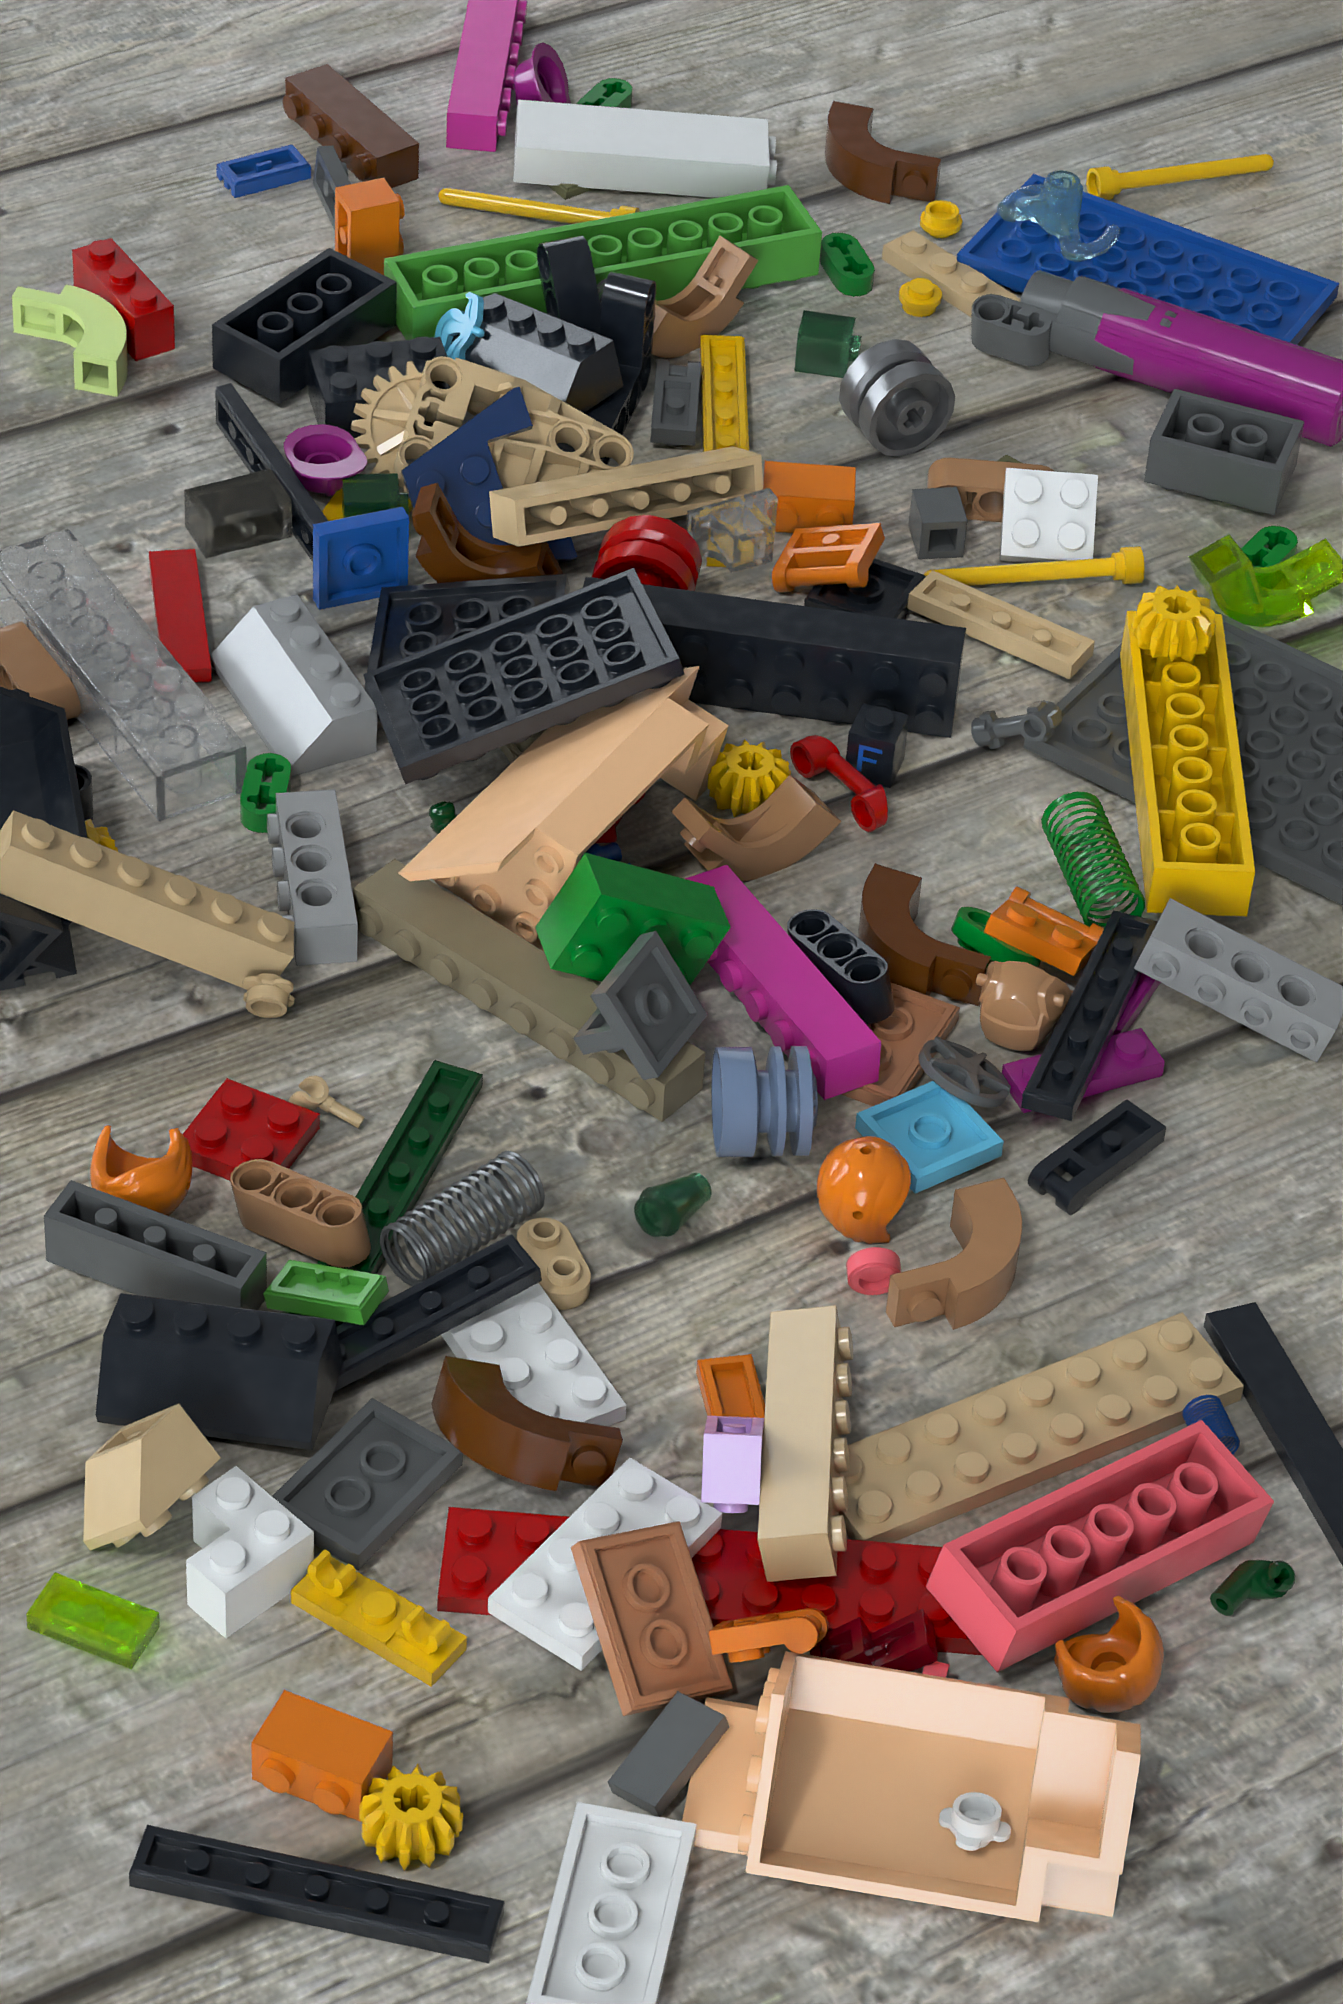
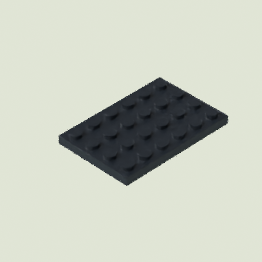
M634 568L363 674L405 785L416 780L430 779L441 770L461 762L478 760L489 751L510 743L524 742L535 733L555 725L572 723L583 714L601 707L615 706L626 697L649 688H661L670 683L672 679L685 675L680 659Z

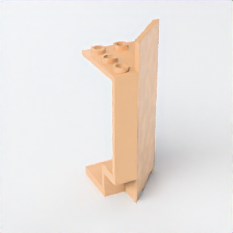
M700 666L684 668L685 675L672 679L670 683L661 688H649L626 697L615 706L601 707L579 716L572 723L555 725L548 728L398 874L408 881L433 879L438 885L447 888L481 913L489 916L505 928L544 951L535 927L579 863L581 856L659 778L695 801L706 791L708 774L711 772V767L716 763L729 725L689 700Z
M787 1651L785 1652L780 1669L770 1667L768 1679L765 1681L763 1695L760 1696L758 1706L706 1698L704 1705L725 1715L729 1728L690 1778L682 1821L697 1824L694 1847L747 1855L745 1873L1039 1922L1041 1905L1113 1917L1119 1875H1122L1140 1764L1141 1724L1069 1713V1698ZM978 1792L989 1795L1000 1804L1002 1810L1000 1821L1010 1825V1837L1004 1842L991 1841L986 1847L974 1851L964 1850L957 1846L956 1838L952 1831L940 1825V1812L945 1808H953L955 1799L962 1794Z

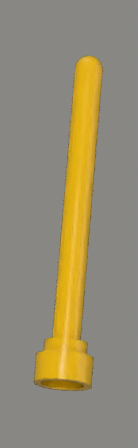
M1269 154L1124 173H1119L1116 169L1112 170L1109 166L1089 169L1086 177V186L1089 194L1111 200L1124 189L1267 171L1273 167L1274 160Z
M443 188L438 195L440 202L444 205L570 224L640 212L637 207L621 205L619 209L612 208L610 212L453 188Z
M1134 546L1121 547L1119 552L1112 553L1109 558L928 570L924 575L927 576L930 572L935 571L968 586L1112 576L1113 580H1122L1123 584L1143 583L1145 566L1142 548Z

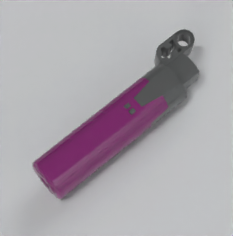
M1038 270L1029 279L1020 302L996 294L980 296L973 302L971 340L975 348L982 352L1020 365L1038 366L1049 358L1051 351L1171 394L1174 389L1304 421L1302 437L1330 447L1343 439V360L1085 276H1078L1074 281Z

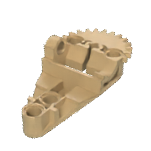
M444 356L436 357L431 361L426 360L423 373H418L413 362L409 361L406 365L405 376L392 366L388 371L390 382L378 375L375 376L373 384L378 392L367 388L363 389L361 397L368 404L356 403L354 413L364 419L353 420L351 424V430L363 434L354 439L360 448L368 449L364 453L368 464L376 463L370 477L374 480L385 474L388 475L385 489L390 491L398 484L403 488L402 497L406 499L409 496L401 475V470L409 465L406 460L418 459L460 428L466 411L476 416L511 389L519 386L533 425L532 429L488 443L503 489L630 466L634 454L631 443L623 435L528 381L457 357L455 360ZM437 380L444 381L451 388L439 389L432 382ZM425 421L431 422L433 426H426L424 423ZM567 443L571 445L575 449V451L565 452L561 450L557 446V444ZM610 457L616 460L619 466H608L600 458Z

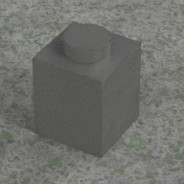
M958 488L912 489L908 527L918 560L963 557L968 520Z

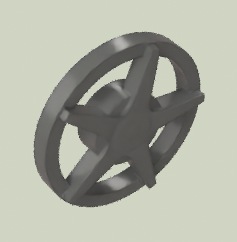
M936 1036L934 1040L927 1041L918 1055L919 1063L924 1072L937 1085L959 1099L982 1107H998L1004 1103L1009 1095L1011 1086L1004 1075L991 1062L985 1059L987 1054L984 1052L978 1054L965 1046L942 1040L939 1036ZM939 1052L945 1059L931 1058L930 1053ZM981 1085H983L998 1093H980V1087Z

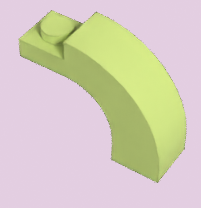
M65 285L60 294L18 286L12 295L14 333L56 340L73 346L75 348L73 352L75 389L118 397L127 379L128 363L126 326L117 309L102 297L71 285Z

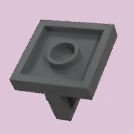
M654 931L641 934L591 994L597 1009L573 1039L583 1055L604 1050L608 1053H615L624 1049L642 1080H647L661 1075L708 1014L658 933Z

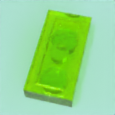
M56 1572L26 1613L27 1629L129 1669L134 1667L160 1628L159 1612Z

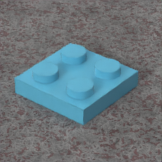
M934 1081L858 1112L856 1116L855 1128L863 1137L876 1136L882 1138L900 1151V1154L909 1165L911 1172L910 1189L915 1194L1002 1156L1004 1141L966 1101L950 1094Z

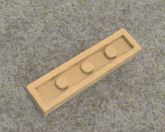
M914 230L883 245L882 260L911 279L925 278L932 281L941 289L942 299L972 317L973 302L978 297L986 294L1001 295L1020 302V298L1004 289L972 267L957 262V258L953 254L945 251Z
M930 572L909 593L907 609L944 625L966 628L965 634L1069 680L1093 656L1094 640L938 572Z

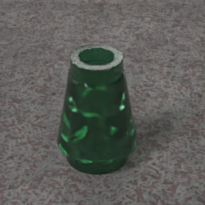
M691 1173L688 1176L648 1187L642 1191L634 1206L637 1223L650 1236H672L705 1202L710 1200L712 1195L711 1186L703 1175Z

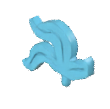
M472 292L466 294L469 302L465 312L455 308L448 310L440 318L436 327L435 337L441 338L447 357L454 360L456 357L465 360V352L472 345L475 337L482 338L485 335L484 330L480 328L483 321L484 300ZM457 334H460V336H458L452 343L453 337Z

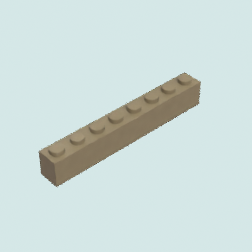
M393 859L353 888L358 929L364 935L372 937L394 951L403 960L413 963L433 976L439 983L449 986L471 1000L480 1009L487 1010L509 1024L518 1033L524 1034L542 1045L557 1058L564 1059L589 1075L595 1082L603 1084L627 1099L634 1107L644 1110L663 1122L703 1089L705 1052L688 1041L659 1077L642 1080L624 1049L615 1053H608L604 1050L583 1055L573 1038L597 1009L591 994L598 985L585 977L550 969L544 951L432 881H408L398 874L406 866L400 861Z

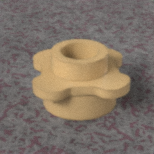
M263 973L256 977H246L242 981V987L247 990L243 997V1000L246 1002V1009L256 1016L263 1018L281 1017L286 1014L288 1007L294 1005L295 998L290 995L294 984L289 980L275 974Z

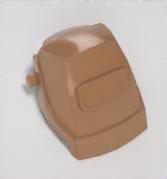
M991 962L988 964L986 974L979 973L976 978V985L982 986L979 996L982 1031L988 1040L999 1046L1019 1051L1033 1050L1053 1029L1073 991L1059 978L1051 976L1044 970L1027 962Z

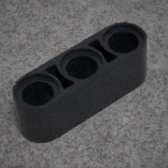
M583 236L540 243L537 247V263L547 314L600 335L601 304L587 240Z
M804 910L796 913L789 919L787 931L790 938L865 1024L878 1023L892 1015L895 1010L888 964L884 958L823 910Z

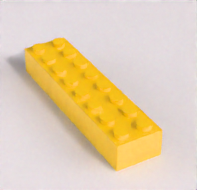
M1127 611L1120 660L1147 913H1162L1171 898L1203 915L1247 917L1255 876V866L1222 614H1215V633L1211 637L1210 645L1207 647L1205 654H1194L1191 661L1178 657L1171 663L1168 657L1159 656L1152 658L1151 650L1138 648V639L1133 635L1134 628L1132 627L1134 612L1137 611Z

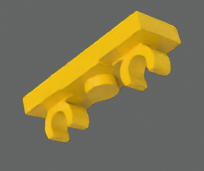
M326 1549L308 1565V1573L291 1589L292 1604L431 1687L467 1650V1636L450 1627L449 1622L444 1619L442 1621L424 1612V1607L419 1604L412 1603L374 1579L370 1580L357 1572L353 1565L343 1564L333 1558Z

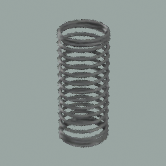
M503 1151L495 1159H490L487 1164L481 1165L478 1170L472 1171L468 1176L462 1177L459 1182H454L451 1187L445 1188L441 1193L435 1194L432 1199L426 1200L423 1205H418L413 1211H408L405 1216L399 1217L395 1222L385 1226L380 1235L382 1253L395 1275L404 1283L414 1286L452 1266L454 1263L461 1261L463 1257H469L472 1251H478L481 1246L487 1245L490 1240H495L499 1234H505L508 1228H514L517 1222H523L526 1217L540 1211L544 1206L545 1198L543 1184L535 1169L525 1158L512 1151ZM504 1158H509V1159L513 1160V1161H514L515 1163H517V1164L524 1170V1172L527 1174V1176L529 1177V1179H530V1181H531V1183H532V1185H533V1187H534V1189H535V1194H536V1198H537V1203H536V1199H535V1196H534L533 1189L531 1188V1186H530L528 1180L526 1179V1177L520 1172V1170H519L518 1168H516V1167H515L514 1165H512L510 1162L504 1161V1160H503ZM501 1164L508 1166L523 1181L529 1192L532 1207L526 1205L524 1195L518 1184L508 1173L502 1170ZM489 1169H493V1175L488 1173ZM480 1174L484 1175V1181L479 1179ZM489 1178L495 1182L501 1197L513 1210L514 1217L507 1213L500 1196L490 1186ZM505 1178H506V1179L510 1182V1184L514 1187V1189H515V1191L517 1192V1194H518L520 1200H519V1199L514 1195V1193L511 1191V1189L509 1188V1186H508V1184H507ZM471 1180L475 1181V1186L470 1184ZM480 1184L486 1188L491 1201L504 1216L505 1223L498 1219L491 1202L481 1192ZM462 1186L466 1187V1192L461 1190ZM471 1190L478 1195L481 1205L494 1220L496 1229L489 1224L482 1208L472 1198ZM453 1192H457V1198L452 1196ZM462 1196L469 1201L474 1214L485 1226L487 1234L480 1230L473 1214L463 1204ZM443 1198H448V1204L443 1202ZM453 1202L459 1205L464 1218L476 1232L477 1240L470 1235L464 1220L454 1210ZM435 1203L439 1204V1210L434 1208ZM444 1208L450 1211L455 1224L467 1238L468 1245L461 1241L456 1228L445 1216ZM425 1209L430 1210V1216L425 1214ZM435 1214L441 1217L446 1230L458 1244L459 1251L452 1247L445 1231L436 1222ZM416 1215L420 1216L421 1222L416 1220ZM426 1220L433 1225L437 1236L444 1246L448 1248L450 1257L443 1253L436 1237L427 1228ZM407 1221L411 1222L412 1228L406 1225ZM416 1225L424 1231L428 1242L439 1254L441 1263L433 1258L426 1242L418 1234ZM390 1230H393L394 1244L399 1257L407 1269L421 1280H417L409 1275L396 1260L388 1239ZM397 1232L404 1237L410 1254L416 1263L422 1267L423 1275L419 1274L404 1256L399 1245Z

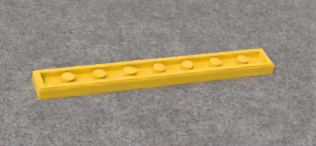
M701 335L700 374L703 452L732 446L749 451L744 337ZM751 502L705 511L706 566L753 568L754 551Z

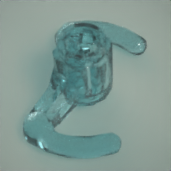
M1068 171L1051 172L1044 179L1043 184L1019 188L1005 196L997 205L998 215L1006 222L1030 220L1038 223L1047 233L1056 236L1060 242L1061 254L1064 258L1073 262L1090 260L1106 253L1115 245L1120 236L1119 227L1109 225L1097 240L1091 243H1081L1079 219L1084 188L1080 183L1079 177Z

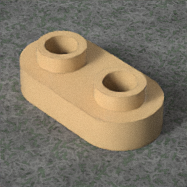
M534 1218L522 1224L517 1232L516 1240L540 1268L542 1281L539 1284L559 1310L573 1309L582 1305L590 1294L591 1273L568 1228L563 1223L552 1218Z

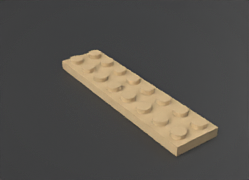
M1182 1312L849 1444V1472L840 1473V1476H844L846 1480L848 1511H840L838 1516L843 1515L846 1533L850 1539L892 1543L1186 1423L1182 1416L1183 1409L1187 1403L1196 1397L1207 1394L1215 1395L1220 1398L1223 1407L1241 1400L1244 1385Z

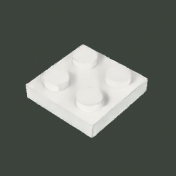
M1006 468L999 561L1037 563L1093 559L1098 475Z

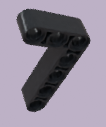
M610 272L602 295L600 335L614 342L624 386L584 414L623 435L647 387L650 377L656 282ZM567 443L557 444V446L565 452L575 451V449ZM603 457L600 459L604 464L608 465L611 458Z

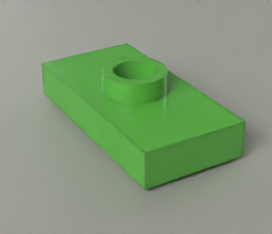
M288 1260L263 1294L268 1309L365 1325L389 1292L386 1276Z

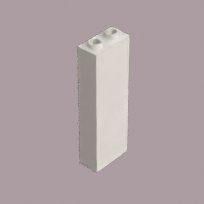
M518 100L513 182L555 186L560 185V183L578 184L581 188L711 198L725 197L767 189V185H775L777 160H774L776 137L769 136L768 119Z

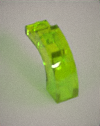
M1230 534L1188 556L1195 576L1218 607L1228 617L1249 626H1276L1303 618L1314 612L1311 603L1313 598L1343 582V559L1326 538L1279 564L1263 568L1252 566L1249 558Z

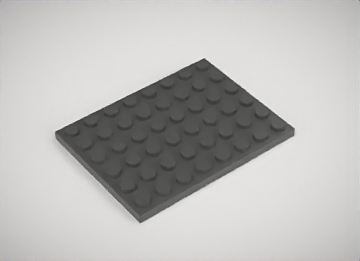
M1222 614L1254 862L1343 905V671ZM1121 643L1056 704L1062 712V721L1055 728V734L1043 742H1032L1025 738L1024 748L1135 802L1120 660Z

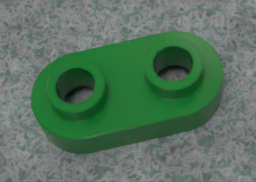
M975 907L959 908L951 930L958 938L957 942L960 946L967 950L990 956L993 961L1027 962L1039 968L1042 960L984 933L991 913Z

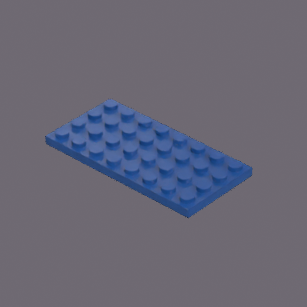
M1033 174L957 253V262L972 267L995 283L1006 286L1017 293H1023L1029 279L1038 270L1074 281L1078 276H1085L1295 345L1302 340L1337 298L1339 289L1338 282Z

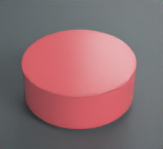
M881 1247L865 1248L855 1252L846 1262L848 1284L854 1291L864 1295L887 1293L890 1275L901 1272L899 1256L894 1251Z

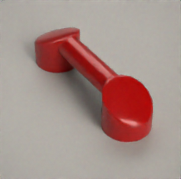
M811 735L791 745V760L800 775L805 778H811L828 770L856 794L851 800V810L855 821L863 830L872 832L887 823L888 804L883 786L881 784L875 786L840 755L835 744L822 736Z

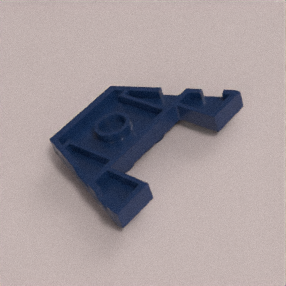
M520 386L511 389L401 470L413 509L415 508L420 488L438 483L458 521L470 534L491 544L513 545L493 537L489 491L500 490L503 487L488 443L532 429L533 425ZM571 537L546 541L555 559L559 560V562L577 560L578 556Z

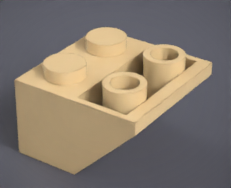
M180 1404L122 1427L86 1461L83 1542L90 1551L109 1543H113L116 1548L121 1547L139 1532L144 1537L153 1534L171 1519L172 1514L168 1510L171 1505L178 1499L181 1501L189 1499L209 1482L205 1473L221 1457Z

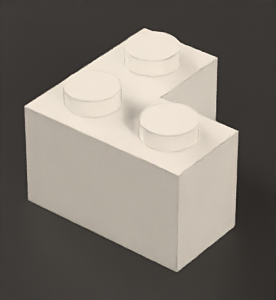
M237 1466L192 1496L193 1541L202 1549L186 1560L187 1605L226 1639L289 1595L291 1589L308 1573V1565L314 1560V1532Z

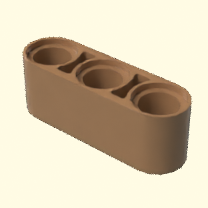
M941 458L935 461L928 470L927 488L957 487L967 520L1002 522L1006 468L1054 470L1048 466L1037 464Z
M21 621L1 627L0 686L10 690H23L28 692L30 697L65 708L67 720L78 717L81 707L73 683L30 629Z
M263 1159L244 1162L231 1173L230 1183L242 1226L246 1229L331 1266L351 1267L359 1264L369 1255L371 1243L363 1208L359 1199L353 1195Z

